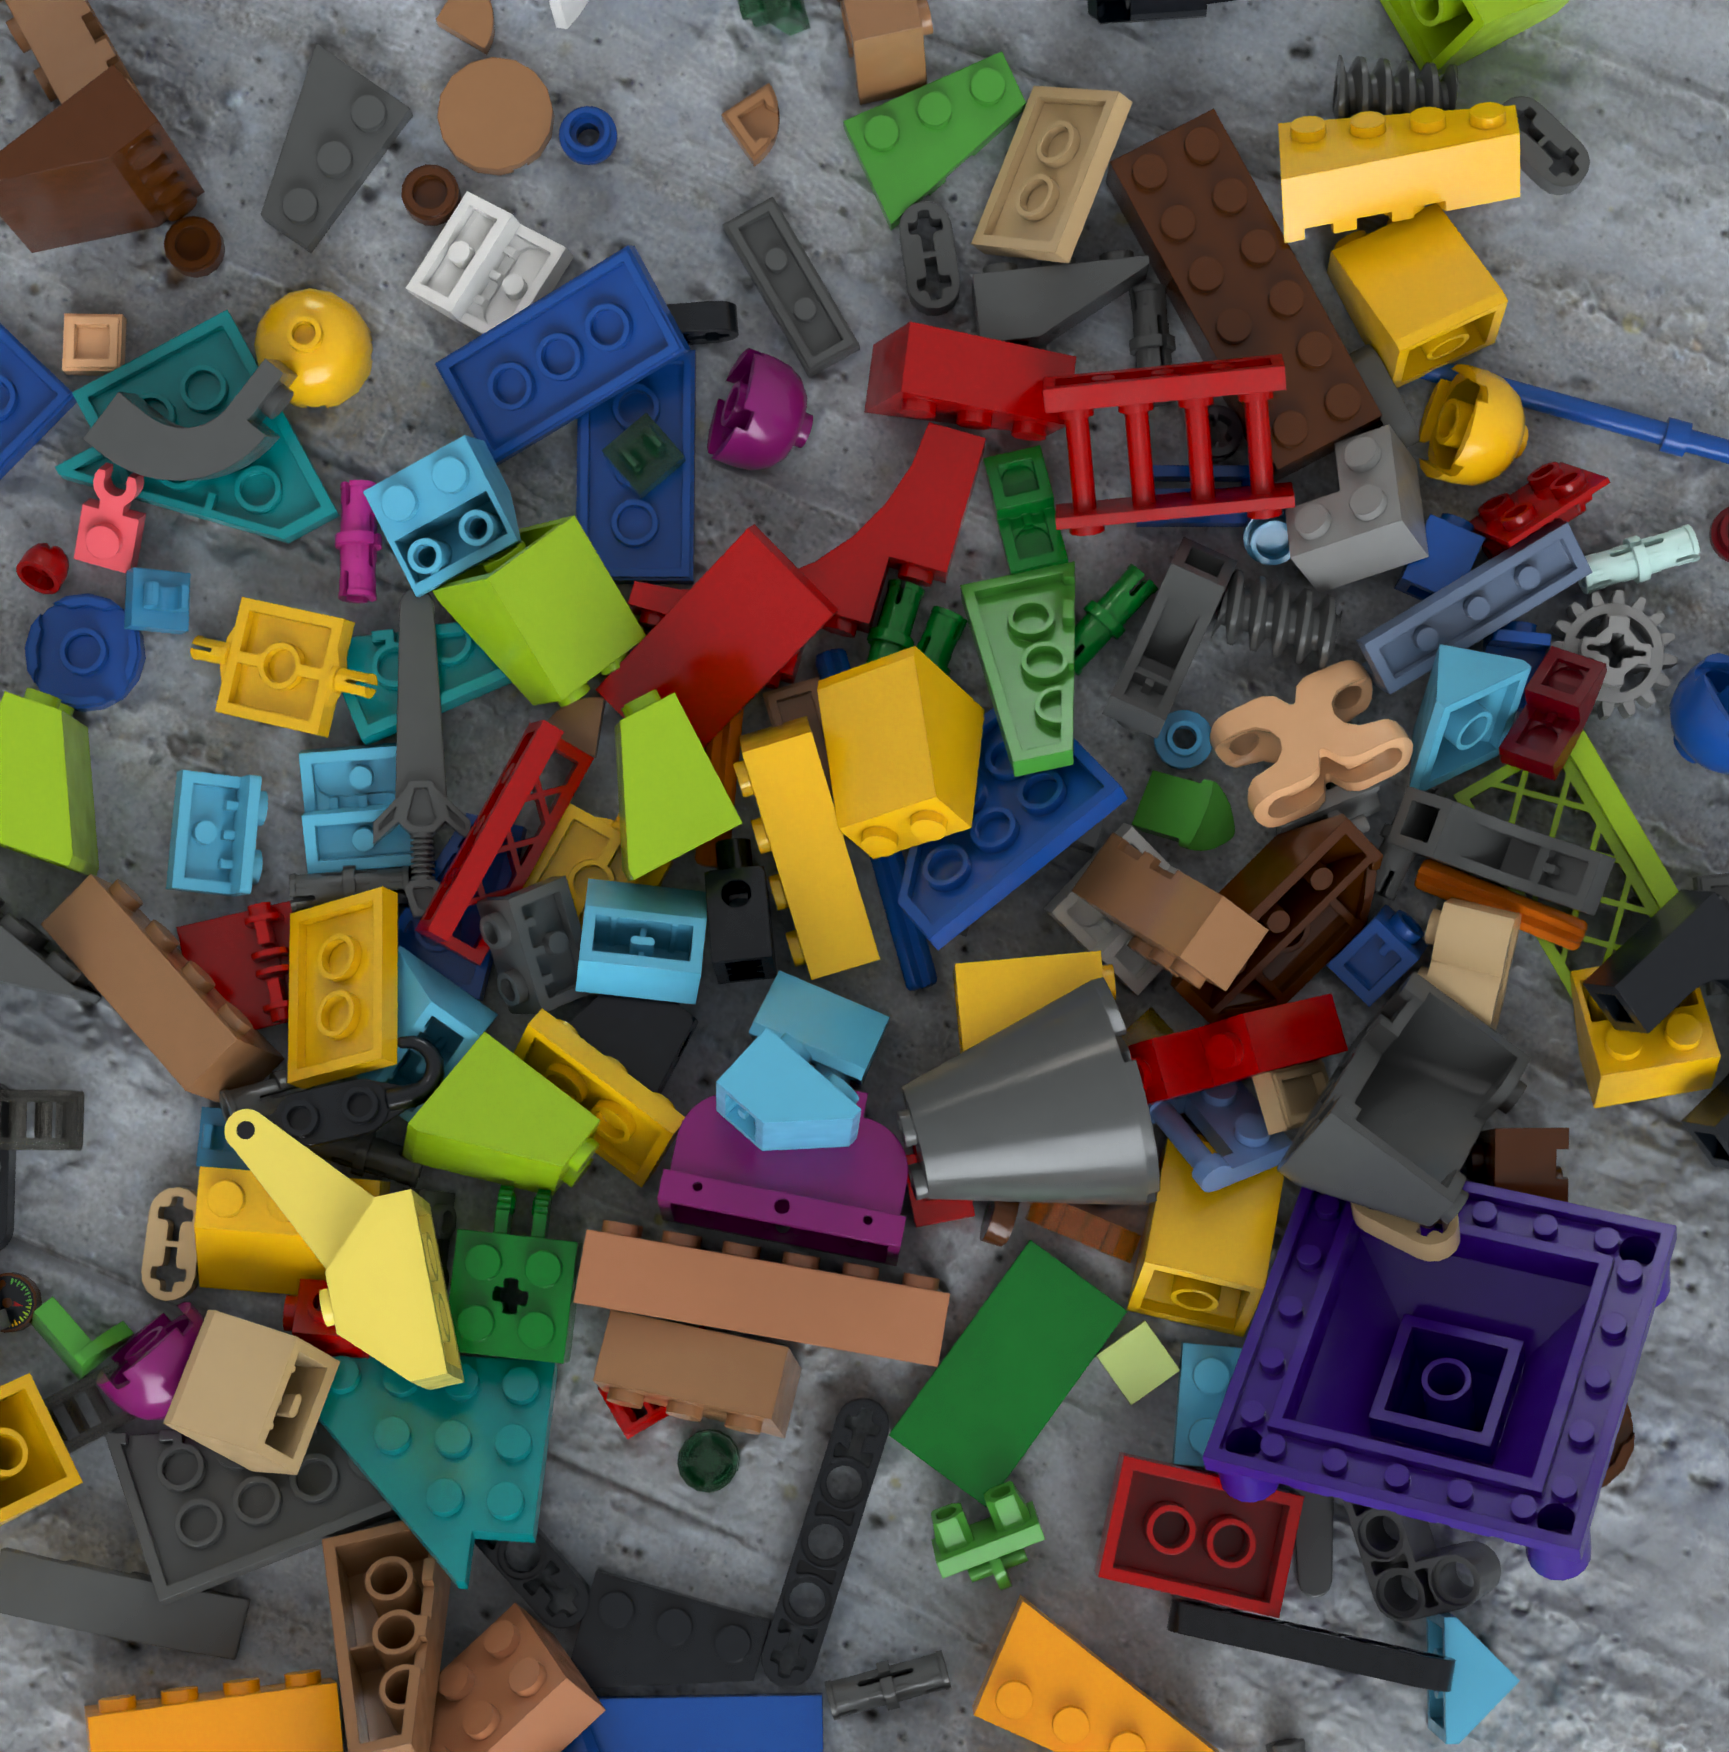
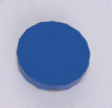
M90 593L65 596L52 603L54 606L48 608L43 615L40 614L31 625L25 644L27 671L39 690L61 699V703L71 706L79 712L104 710L126 698L140 680L146 655L144 637L141 631L124 629L125 610L111 599Z

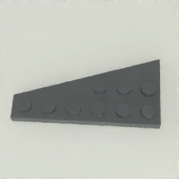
M317 1423L298 1475L250 1471L174 1429L159 1430L157 1434H105L158 1601L163 1606L321 1545L322 1539L351 1533L397 1515L321 1423Z

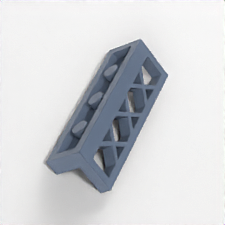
M1560 518L1556 519L1356 640L1367 660L1361 665L1369 674L1372 684L1389 695L1393 694L1432 670L1439 644L1467 649L1593 573L1569 523Z

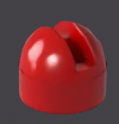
M38 543L25 552L16 566V572L21 581L29 588L42 594H55L67 577L69 560L63 549L59 546L50 548L48 543Z

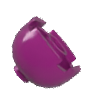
M747 348L738 357L726 381L734 384L726 401L718 398L709 429L707 450L709 454L713 455L712 459L753 471L768 469L787 457L793 446L802 448L810 435L813 415L806 413L808 399L801 377L793 368L773 356Z
M182 1302L177 1305L184 1314L173 1321L165 1313H162L129 1339L111 1357L118 1368L110 1378L102 1370L98 1374L96 1384L124 1412L145 1420L165 1419L204 1321V1317L191 1302Z

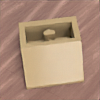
M208 1310L163 1424L250 1471L298 1475L340 1361L299 1337L217 1310Z

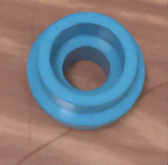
M1190 710L1171 712L1168 714L1158 738H1154L1156 753L1165 764L1172 768L1186 770L1197 767L1206 760L1212 750L1210 744L1211 727L1207 720L1196 712ZM1179 729L1191 731L1195 737V744L1189 749L1177 747L1173 741L1174 732Z

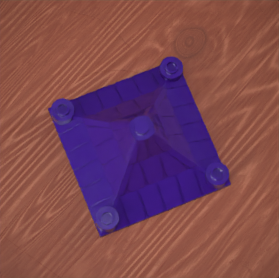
M1465 1181L1462 1189L1469 1193V1197L1458 1213L1460 1244L1450 1257L1441 1261L1427 1262L1363 1231L1353 1219L1351 1202L1301 1187L1204 1451L1203 1461L1205 1469L1218 1472L1222 1488L1230 1497L1241 1502L1264 1500L1276 1491L1279 1484H1284L1294 1489L1326 1497L1332 1496L1343 1499L1346 1502L1378 1510H1388L1398 1515L1434 1524L1441 1523L1449 1525L1450 1528L1482 1536L1501 1538L1504 1541L1525 1546L1530 1566L1545 1578L1564 1581L1578 1576L1586 1569L1591 1560L1590 1526L1655 1308L1665 1301L1670 1292V1260L1677 1240L1676 1225ZM1436 1223L1431 1229L1420 1226L1421 1235L1426 1237L1433 1230L1443 1233L1442 1224Z

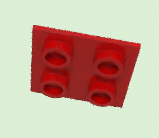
M1551 462L1530 473L1527 477L1528 483L1512 494L1504 493L1487 500L1479 507V515L1468 522L1474 526V533L1488 538L1481 547L1490 560L1556 519L1560 518L1569 522L1586 511L1585 504L1592 500V494L1611 483L1609 478L1563 462Z
M291 901L271 905V902L256 903L247 906L248 911L176 927L182 955L188 962L191 960L199 965L213 979L216 984L214 988L227 1002L234 1005L247 1017L255 1030L288 1023L290 913H294L291 909Z

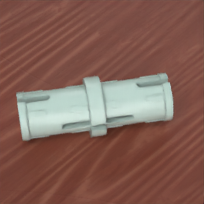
M1686 524L1668 532L1642 539L1637 535L1631 536L1623 540V545L1586 555L1585 558L1593 573L1578 581L1583 593L1587 595L1621 582L1634 580L1637 584L1650 580L1651 574L1661 570L1700 560V547L1693 528Z

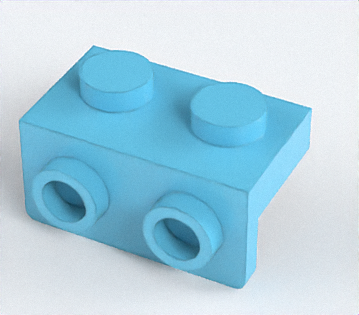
M190 770L177 771L166 889L232 897L251 893L252 885H257L260 880L263 865L262 852L256 849L257 827L264 824L268 810V795L266 791L261 790V776L249 774L238 777Z

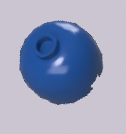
M1715 653L1708 655L1690 669L1678 683L1669 704L1671 728L1675 735L1673 738L1674 745L1684 759L1694 764L1698 763L1705 769L1729 775V656Z

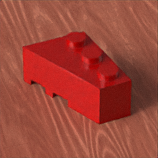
M910 321L873 345L864 413L957 424L958 426L974 430L1011 431V435L1018 439L1043 441L1046 440V436L1065 427V420L1059 419L1058 412L1045 413L1043 378L1075 374L1077 357Z

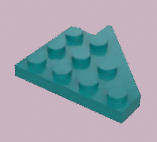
M225 310L77 389L72 394L90 428L118 392L135 393L169 421L190 428L205 424L218 417L230 405L256 371L258 363L228 310ZM284 411L274 419L266 417L263 420V423L277 433L280 438L266 453L248 466L234 473L208 480L172 481L144 476L143 490L134 499L288 544L340 516ZM93 447L55 466L58 474L63 479L93 487V479L97 470L106 462L113 464L112 482L117 488L126 490L127 479L133 473L113 463Z
M370 1355L369 1359L350 1358L347 1356L333 1357L340 1361L318 1420L459 1589H468L475 1539L536 1543L558 1374L556 1363L460 1356L465 1382L427 1390L408 1381Z

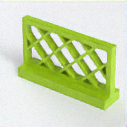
M1583 729L1562 768L1565 778L1559 798L1524 789L1529 772L1508 764L1453 796L1458 803L1475 809L1470 799L1491 787L1515 793L1516 796L1509 822L1515 824L1522 796L1557 804L1549 836L1555 838L1563 807L1589 813L1596 825L1589 849L1596 851L1601 834L1613 854L1605 855L1614 858V863L1620 866L1626 876L1619 901L1603 896L1600 900V903L1617 907L1609 940L1604 941L1584 936L1582 941L1606 948L1603 964L1612 955L1613 950L1617 951L1622 946L1615 944L1624 909L1648 915L1651 918L1679 891ZM1522 770L1518 787L1501 783ZM1570 783L1583 804L1566 800ZM1507 887L1508 890L1526 897L1524 892ZM1630 887L1633 888L1643 907L1626 903ZM1532 896L1531 899L1538 902V897ZM1573 909L1571 915L1578 918L1579 911ZM1536 937L1572 998L1571 972L1565 963L1569 949L1562 947L1561 953H1559L1554 943Z

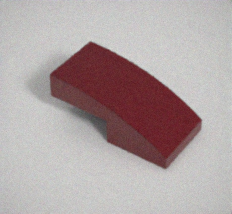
M1551 646L1524 689L1526 697L1524 709L1499 746L1501 762L1555 781L1575 747L1593 709L1607 673L1606 663Z

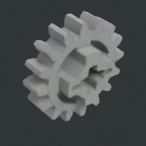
M1616 590L1606 604L1598 591L1591 593L1587 597V610L1577 602L1572 603L1566 609L1567 616L1572 623L1557 620L1550 629L1556 636L1561 638V641L1551 642V646L1606 663L1607 673L1594 704L1597 706L1599 720L1603 721L1611 716L1614 707L1618 708L1623 719L1630 718L1635 714L1634 700L1646 709L1653 705L1657 700L1650 688L1660 691L1667 689L1672 681L1665 674L1661 673V670L1672 668L1678 663V657L1664 653V647L1676 639L1675 634H1660L1657 629L1665 615L1662 612H1658L1648 618L1643 613L1646 599L1642 596L1631 606L1625 605L1623 590ZM1601 619L1596 637L1584 636L1582 639L1576 638L1578 632L1585 624ZM1630 625L1640 633L1645 643H1641L1629 629ZM1607 644H1612L1613 654L1622 656V660L1614 667L1609 666L1608 656L1599 654V651ZM1639 672H1646L1641 682L1635 688L1620 693V689L1624 685L1626 673L1638 674Z

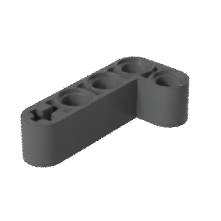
M1343 1501L1374 1601L1387 1618L1395 1621H1411L1437 1615L1438 1613L1442 1614L1463 1609L1491 1592L1499 1583L1501 1576L1500 1561L1496 1553L1487 1545L1478 1541H1466L1436 1548L1428 1522L1398 1515L1388 1510H1378ZM1384 1516L1396 1523L1399 1529V1541L1392 1539L1386 1533L1383 1525ZM1457 1562L1465 1565L1471 1571L1474 1580L1473 1587L1465 1585L1459 1579L1456 1572ZM1402 1575L1410 1578L1415 1583L1418 1589V1600L1411 1598L1404 1591L1401 1581Z

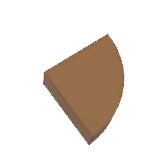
M448 0L436 18L438 27L487 55L495 36L494 12L490 0Z
M770 83L721 114L723 123L754 167L771 151L779 132L780 115L778 101Z
M602 697L579 699L560 708L547 722L564 731L561 739L593 758H597L606 700Z

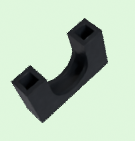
M1680 890L1582 983L1615 1030L1650 1033L1691 992L1711 981L1729 996V902L1713 891ZM1729 1073L1681 1120L1714 1167L1729 1169Z

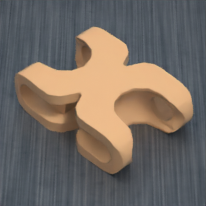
M1354 660L1341 661L1303 677L1296 686L1294 704L1290 705L1275 696H1261L1226 712L1214 722L1210 732V744L1218 757L1226 765L1238 768L1262 761L1275 763L1254 777L1248 788V808L1256 821L1262 826L1268 828L1282 826L1317 811L1325 802L1326 784L1329 782L1346 791H1361L1396 775L1409 764L1413 753V743L1404 728L1396 721L1382 719L1362 725L1347 723L1364 712L1372 700V680L1360 663Z

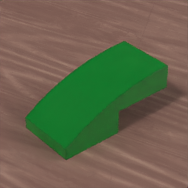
M1038 445L983 458L1009 574L1068 563L1061 530H1056L1054 495L1041 446Z

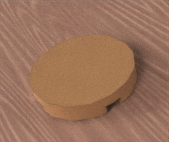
M490 57L470 62L450 78L440 95L437 118L443 141L458 162L477 173L501 176L513 173V169L521 168L526 163L529 165L541 156L552 138L555 115L548 89L533 70L516 60Z

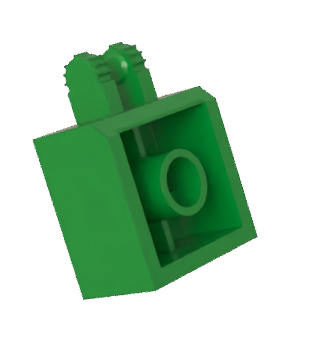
M501 1185L498 1193L493 1232L457 1229L449 1304L458 1350L462 1353L560 1364L568 1363L571 1357L577 1303H573L582 1257L583 1242L548 1238L552 1190L538 1189L533 1199L531 1236L511 1234L512 1218L516 1209L517 1196L514 1186ZM512 1278L518 1280L519 1290L528 1292L527 1304H518L517 1313L508 1311L507 1302L500 1300L501 1288L509 1287V1279Z

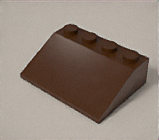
M114 64L0 150V217L31 253L156 228L167 220L171 222L177 221L193 210L197 204L196 198L205 192L158 119Z

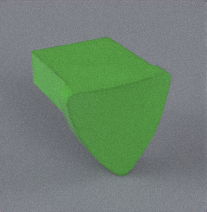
M1155 770L1151 773L1131 824L1142 832L1176 841L1180 847L1194 851L1215 849L1231 840L1235 834L1234 818L1230 803L1217 782L1204 779L1201 783Z
M53 1296L33 1312L31 1323L78 1380L84 1378L134 1336L132 1330L122 1321L91 1341Z

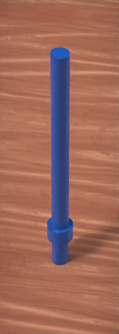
M1457 364L1443 365L1419 379L1438 383L1440 379L1452 381L1458 372L1451 368ZM1502 377L1520 396L1524 408L1659 445L1660 452L1678 457H1683L1686 452L1729 464V439L1692 430L1693 423L1671 417L1668 418L1667 422Z

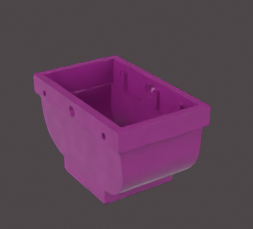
M855 1091L859 1096V1101L856 1105L862 1110L857 1139L849 1147L761 1151L716 1111V1095H713L695 1105L682 1121L676 1139L670 1170L663 1169L657 1201L662 1220L897 1266L906 1222V1216H900L908 1178L906 1154L900 1141L888 1128L877 1121L865 1118L868 1093ZM778 1224L788 1226L790 1229L786 1233H780L776 1230L775 1226Z

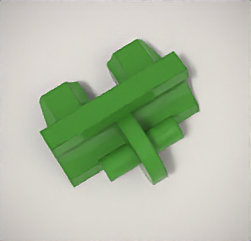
M1012 1481L990 1488L983 1494L991 1517L969 1525L961 1503H951L931 1512L935 1536L931 1541L936 1564L942 1579L967 1570L972 1583L994 1575L1001 1591L1012 1587L1007 1569L1028 1562L1024 1548L1045 1540L1033 1501L1026 1503Z

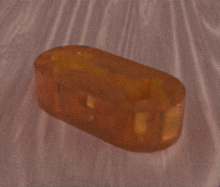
M1031 1202L1025 1220L1129 1264L1141 1238V1235L1066 1203Z

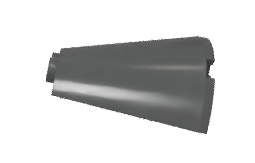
M1103 977L1085 983L901 1086L906 1109L897 1111L896 1117L905 1148L915 1145L917 1150V1163L908 1165L909 1179L916 1200L927 1198L936 1200L1147 1205L1157 1201L1155 1192L1160 1191L1159 1163L1149 1107L1137 1061L1131 1059L1130 1050L1121 1035L1126 1034V1027L1111 990Z

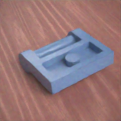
M1241 1081L1148 1105L1152 1124L1156 1123L1190 1164L1193 1168L1192 1178L1204 1192L1217 1191L1278 1166L1292 1143L1284 1132L1268 1135L1260 1103ZM1185 1113L1217 1153L1212 1154L1180 1114Z

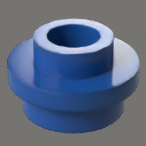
M584 106L574 109L563 119L560 125L559 140L564 153L576 163L582 165L601 163L613 153L617 144L618 137L615 123L610 115L600 108ZM592 129L599 133L598 141L589 146L581 144L578 141L579 135L584 130Z

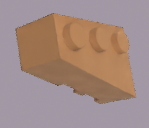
M1112 832L1071 891L1133 936L1127 946L1151 964L1159 965L1177 978L1180 976L1198 989L1207 981L1226 991L1269 930L1223 895L1179 870L1173 874L1162 869L1159 866L1161 861L1146 851L1142 854L1124 838Z
M611 1309L593 1381L602 1391L608 1392L606 1400L617 1405L642 1409L643 1402H648L666 1407V1414L680 1419L701 1422L702 1417L724 1422L725 1427L739 1432L760 1435L762 1432L785 1438L802 1368L789 1347Z

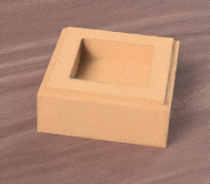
M64 313L62 371L66 375L104 376L124 365L127 319L124 315Z

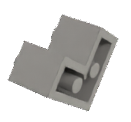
M1390 424L1334 443L1340 491L1285 510L1290 558L1318 593L1429 557L1417 463Z

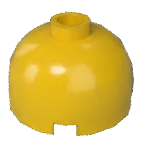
M308 288L287 293L269 306L258 323L254 342L258 367L265 358L280 360L298 375L289 387L294 392L289 403L296 407L307 408L306 406L319 407L325 405L326 408L342 404L359 392L371 373L373 362L371 359L373 351L372 337L369 327L352 304L332 292Z
M1457 364L1451 369L1458 372V374L1452 381L1440 379L1434 387L1425 407L1419 428V442L1426 443L1429 440L1430 442L1428 460L1419 458V464L1426 477L1447 483L1475 486L1495 479L1510 466L1514 459L1522 455L1528 441V428L1525 425V414L1520 396L1504 378L1488 370L1471 365Z

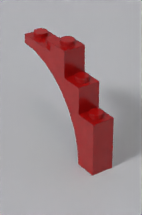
M929 422L912 465L888 501L854 536L815 562L798 568L839 609L822 629L849 638H854L856 631L869 633L889 567L899 570L897 576L899 579L918 586L931 587L933 580L946 584L985 451L986 438ZM634 581L628 606L634 615L640 616L638 623L652 630L690 589H675ZM805 646L765 687L778 689L780 681L794 684Z
M1332 993L1243 1013L1198 1028L1151 1038L1127 1046L1130 1050L1131 1059L1137 1061L1148 1105L1348 1051Z

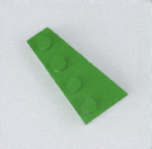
M1075 561L960 585L962 604L1014 777L1074 765Z

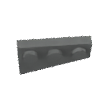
M317 43L261 212L265 222L310 253L313 252L413 116L408 106Z

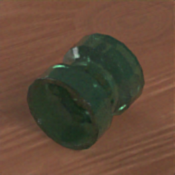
M709 1428L697 1431L684 1442L679 1451L677 1465L680 1476L688 1486L696 1491L710 1493L721 1490L731 1482L737 1473L740 1464V1453L738 1445L733 1438L722 1430Z

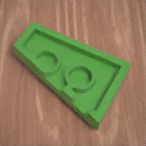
M1002 51L843 121L846 135L891 231L900 223V219L906 209L912 204L920 202L927 195L933 194L946 182V178L971 155L975 156L1024 111L1026 101Z

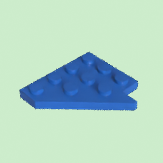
M993 707L984 714L972 828L909 848L898 904L907 917L939 951L1124 803L1128 797L1121 785L1075 738L1074 765L1014 777Z

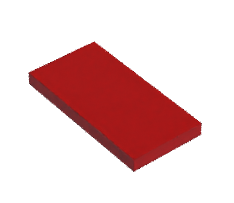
M753 524L745 530L619 664L620 668L611 672L595 690L623 718L625 716L621 709L625 704L654 689H657L661 699L675 692L705 749L839 609Z

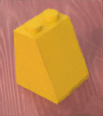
M1437 203L1425 207L1422 211L1415 214V218L1392 222L1389 219L1386 226L1369 234L1365 230L1353 232L1339 240L1335 244L1334 250L1330 252L1327 274L1365 345L1369 344L1377 352L1396 388L1423 377L1436 368L1453 363L1495 343L1508 299Z
M916 646L818 680L817 693L838 830L870 857L877 859L972 828L985 714L984 708Z
M1101 951L954 964L953 981L960 1053L1091 980L1103 977L1116 1000L1113 964L1102 965Z
M1196 1134L1212 1154L1217 1153L1203 1135ZM1167 1137L1159 1159L1160 1191L1155 1192L1157 1201L1149 1204L1126 1310L1244 1337L1260 1302L1267 1280L1284 1175L1277 1171L1278 1166L1217 1191L1204 1192L1192 1178L1193 1168Z
M30 1373L0 1386V1526L83 1483Z

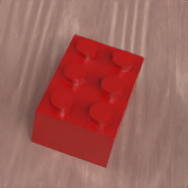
M1119 1452L1094 1571L1099 1578L1279 1618L1305 1496L1296 1491L1277 1487L1276 1491L1264 1500L1241 1502L1230 1497L1222 1488L1219 1474Z

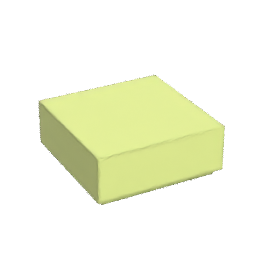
M1145 1320L1096 1354V1357L1130 1405L1180 1371Z

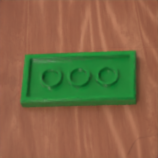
M1029 1240L890 1431L889 1436L983 1506L987 1507L983 1494L990 1488L1003 1484L1128 1311L1032 1240Z

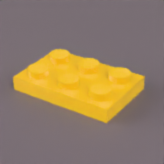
M382 886L290 913L287 1083L305 1089L396 1065L398 1031V893Z
M542 1008L528 1023L514 1054L600 1119L594 1136V1140L600 1145L595 1153L642 1188L654 1174L676 1138L685 1116L675 1109L668 1098L660 1093L652 1092L629 1075L625 1067L618 1060L603 1055L582 1039L572 1025L564 1020L556 1019Z

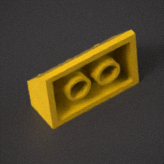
M200 1166L194 1222L200 1287L298 1295L300 1279L326 1280V1268L250 1170ZM349 1178L374 1197L390 1194L391 1182Z

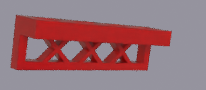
M545 720L529 723L415 929L418 933L475 965H481L490 947L485 943L481 933L473 947L452 936L468 906L477 904V901L486 897L506 896L523 889L594 760L592 756L561 739L564 731ZM553 751L574 763L562 785L546 790L542 789L539 777ZM557 794L548 810L545 797ZM535 800L541 824L533 837L514 842L511 827L525 802ZM529 845L521 861H519L516 849ZM506 852L512 877L506 888L485 894L482 880L495 856Z

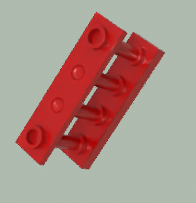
M1282 354L1044 377L1043 396L1045 413L1058 412L1059 419L1065 420L1073 502L1056 504V530L1069 529L1071 535L1090 536L1104 532L1105 525L1247 512V517L1251 519H1270L1281 516L1283 514L1282 509L1295 508L1292 482L1274 483L1268 400L1274 398V391L1287 390ZM1237 395L1238 401L1244 402L1251 486L1215 489L1208 406L1214 403L1213 397ZM1178 401V407L1184 408L1191 491L1155 495L1148 412L1154 409V403ZM1118 406V412L1125 416L1132 497L1096 500L1089 417L1094 415L1095 408Z

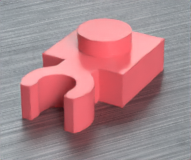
M106 462L97 470L93 479V487L100 500L89 498L82 504L74 559L126 573L127 570L138 565L146 513L132 510L130 506L131 502L143 490L144 476L133 472L127 479L126 490L119 489L113 484L111 479L113 464Z

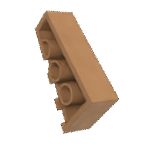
M5 0L14 16L6 21V24L22 52L33 51L41 66L33 70V73L50 102L59 99L62 104L114 64L145 103L88 0Z
M837 0V2H840L849 57H854L856 89L860 105L899 97L927 84L924 35L933 34L931 13L927 0Z
M90 874L40 924L185 1091L220 1103V1091L232 1090L263 1081L285 1059L258 1030L253 1028L251 1022L239 1009L222 997L214 988L216 984L213 979L195 962L191 960L188 962L177 948L179 942L175 936L154 919L151 921L139 909L143 905V901L123 881L117 879L112 884Z
M403 1521L322 1539L348 1752H430L451 1586L450 1577Z

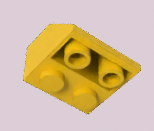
M1600 966L1571 971L1570 982L1579 1057L1594 1108L1712 1088L1721 1055L1700 987L1691 992L1647 1034L1615 1030L1582 984Z

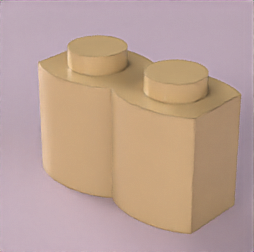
M1451 897L1444 902L1442 910H1432L1427 924L1425 943L1434 945L1430 967L1421 966L1418 974L1494 1031L1497 1029L1503 1007L1509 970L1517 944L1522 914Z

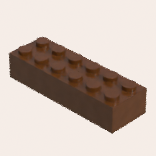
M1214 108L1110 161L1106 184L1145 256L1149 255V263L1161 284L1166 285V294L1202 360L1214 361L1282 354L1287 390L1274 391V398L1268 400L1274 483L1335 451L1334 443L1374 430L1382 414L1289 244L1284 243L1283 233ZM1237 395L1222 396L1228 408L1233 410L1241 419L1243 435L1247 441L1244 402L1238 401Z

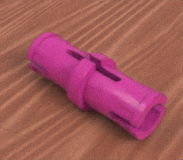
M349 480V482L344 481L340 484V532L335 534V548L340 550L338 598L348 603H368V601L374 602L377 600L376 562L377 551L382 549V536L377 533V519L363 493L366 489L377 484L369 480Z

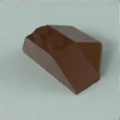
M1343 813L1276 835L1219 892V894L1223 895L1269 930L1231 985L1224 991L1205 981L1202 987L1198 989L1180 976L1177 978L1174 975L1170 985L1210 1024L1243 1013L1288 1003L1367 925L1375 891L1376 872L1380 869L1383 854Z

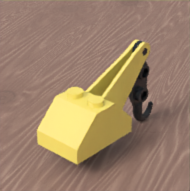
M414 1035L399 1037L397 1045L400 1048L414 1049L424 1057L426 1070L423 1077L417 1082L401 1086L369 1079H355L297 1092L283 1099L276 1111L271 1115H261L252 1109H241L234 1112L226 1121L224 1134L228 1144L237 1152L326 1268L325 1276L328 1288L319 1290L320 1306L326 1326L335 1325L336 1334L408 1381L427 1390H433L464 1383L465 1381L430 1203L412 1189L374 1197L308 1149L314 1146L372 1134L405 1110L416 1108L429 1099L442 1083L445 1076L444 1060L438 1048L428 1039Z

